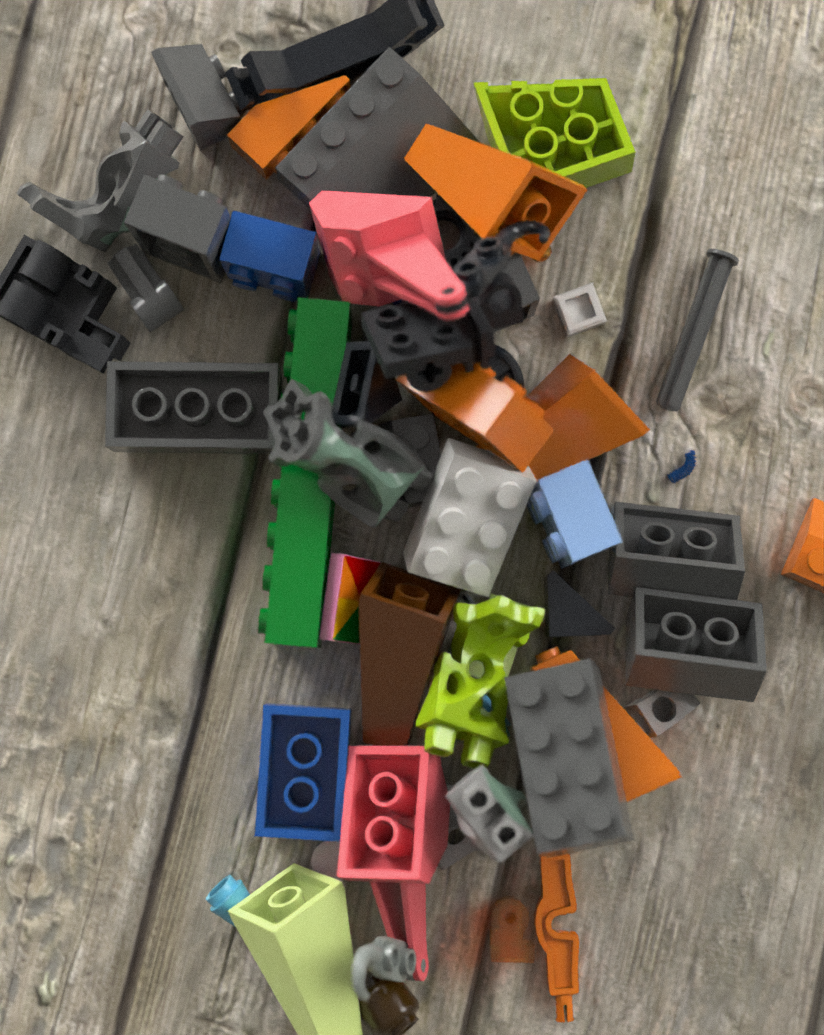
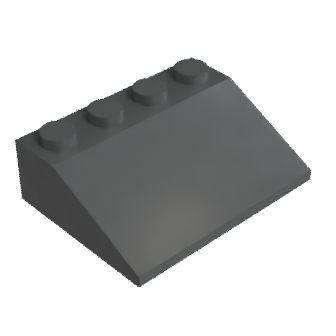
M388 47L275 169L279 182L309 209V202L322 190L432 197L436 191L404 160V157L425 124L433 125L479 143L480 141L427 81L392 48Z

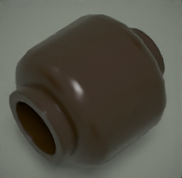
M374 975L365 981V988L369 993V999L363 1001L359 998L360 1016L373 1035H403L419 1020L415 1015L419 1009V1002L404 982L376 978Z

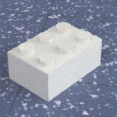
M448 438L434 472L433 480L430 482L403 551L407 571L489 597L537 481L530 467L527 466L522 473L487 450Z

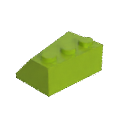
M606 78L555 80L551 84H527V81H511V85L488 86V82H473L490 147L531 161L580 183L586 188L632 172L636 152Z

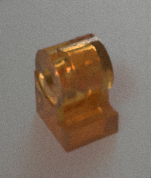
M502 896L492 906L489 946L491 962L534 963L535 945L532 941L523 940V932L529 925V911L523 901L515 896Z

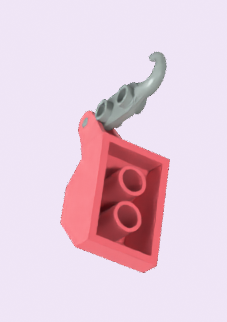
M424 746L348 747L337 877L346 881L370 882L387 937L379 936L373 943L361 946L354 956L352 984L357 997L363 1001L369 999V993L365 988L366 969L372 971L376 978L393 982H404L405 980L424 981L428 974L426 883H430L448 844L450 803L446 798L448 790L440 756L425 752Z

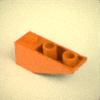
M344 75L255 105L227 134L231 147L267 180L274 172L277 174L275 167L351 88L350 79Z

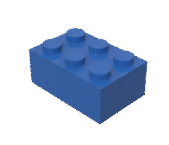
M272 703L263 705L255 836L340 842L352 708Z

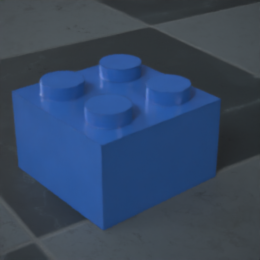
M233 210L219 260L228 278L233 279L232 284L234 286L249 291H256L257 286L273 290V296L286 301L296 302L297 297H309L321 251L317 234L314 231Z

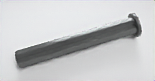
M719 249L707 250L708 263L656 400L657 405L665 410L677 412L680 409L731 269L739 263V259L728 252Z

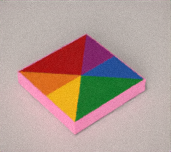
M331 553L319 635L321 640L360 645V595L381 562Z

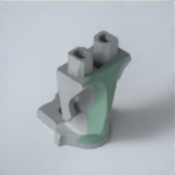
M483 765L470 771L455 785L446 783L448 790L446 798L450 803L448 834L452 830L460 828L465 836L459 843L447 844L446 850L438 864L441 870L447 869L473 851H483L492 860L501 863L534 836L533 829L523 818L519 810L527 803L526 796L512 787L499 783Z

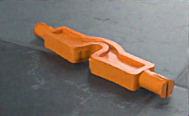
M570 854L550 858L539 855L541 896L537 901L534 911V929L537 939L545 951L547 989L550 995L555 996L556 1021L565 1022V1005L567 1022L574 1021L572 994L579 993V936L573 930H555L551 925L553 918L568 913L573 914L577 910L572 882Z

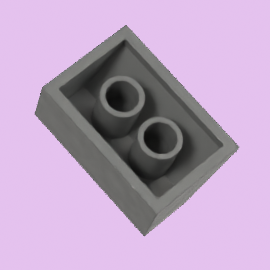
M615 501L613 520L623 542L609 549V595L633 597L635 587L725 599H738L745 575L740 515Z

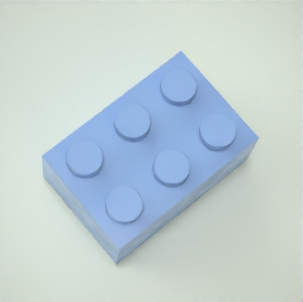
M588 459L541 478L535 483L527 503V508L535 525L541 522L543 524L547 537L542 542L551 563L558 561L562 569L623 542Z

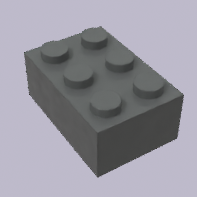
M144 174L124 221V224L143 252L221 284L225 270L219 259L231 219L226 206L222 205L224 201L207 191L200 190L198 195L182 189V183L169 176L159 174L158 178L155 179Z
M635 587L626 616L625 686L746 702L755 701L767 673L762 603Z

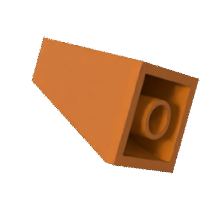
M427 123L404 157V160L482 238L495 237L506 226L519 221H538L545 224L550 231V237L546 243L539 241L540 235L530 234L518 238L512 244V251L540 261L588 190L584 185L531 161Z
M571 354L526 396L544 409L546 413L542 418L554 430L528 465L537 481L640 438L650 430L594 369ZM477 445V446H476V447H478V448H481V449L486 450L485 448L481 447L480 445Z
M555 646L535 655L538 663L529 668L532 672L581 660L572 650L560 652L559 647ZM603 686L626 801L629 802L681 778L676 766Z

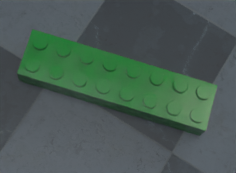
M298 297L297 310L290 309L288 335H291V343H294L293 352H285L283 375L287 377V384L294 379L306 386L312 394L321 392L327 396L332 406L346 342H351L353 316L350 302ZM305 411L301 414V421L305 419ZM293 464L287 467L279 466L282 467L281 478L273 479L271 489V505H274V508H278L276 522H269L267 530V547L273 550L272 565L264 566L262 590L269 592L268 608H260L258 634H265L264 643L322 648V640L319 635L331 554L335 502L320 489L317 484L320 476L316 473Z

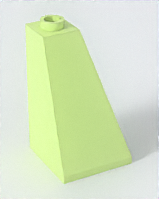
M293 863L228 910L230 918L298 1035H363L359 999L352 984V963L354 958L344 885L339 880Z

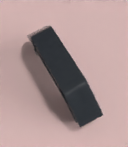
M387 0L372 13L283 50L249 51L241 59L242 66L247 68L231 67L225 74L240 109L251 110L257 104L344 75L350 80L362 76L388 47L404 58L442 29L445 24L434 0Z

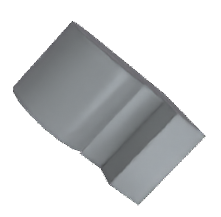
M653 689L642 698L636 699L625 706L624 709L642 730L652 738L658 737L685 718V715L694 710L700 702L693 694Z

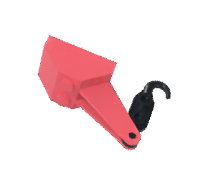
M322 190L309 202L329 277L342 301L350 302V304L382 306L404 299L446 320L459 318L468 312L467 298H474L483 294L486 291V287L498 273L505 269L506 264L511 259L512 244L518 238L525 235L538 234L540 235L539 241L546 243L550 237L549 228L541 222L527 220L515 222L506 226L495 237L479 240L475 244V248L452 271L446 262L431 197Z

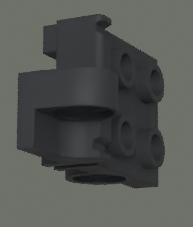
M24 235L0 274V317L103 374L107 370V361H112L113 358L121 361L131 344L123 335L98 322L117 287L100 273L91 271L83 264L76 263L51 245L40 240L35 241Z
M499 272L486 287V291L483 294L474 298H467L468 312L456 319H441L432 312L413 303L399 306H384L378 310L362 313L363 329L385 377L391 378L406 375L414 389L428 392L440 388L448 381L452 372V365L462 363L467 373L473 372L474 363H479L482 370L488 369V358L495 356V333L492 329L523 323L521 293L512 277L507 273Z

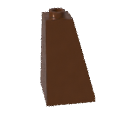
M385 562L380 563L365 586L359 599L363 742L374 746H408L434 673V665L439 658L453 617L454 604L458 602L461 589L409 573L405 569Z

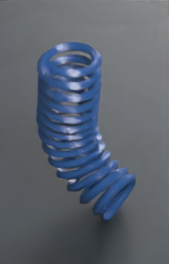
M694 450L684 454L686 462H684L683 466L677 468V470L675 469V472H670V475L667 474L672 483H676L692 473L696 466L694 463L697 462L694 460L696 459V456H693L695 455Z

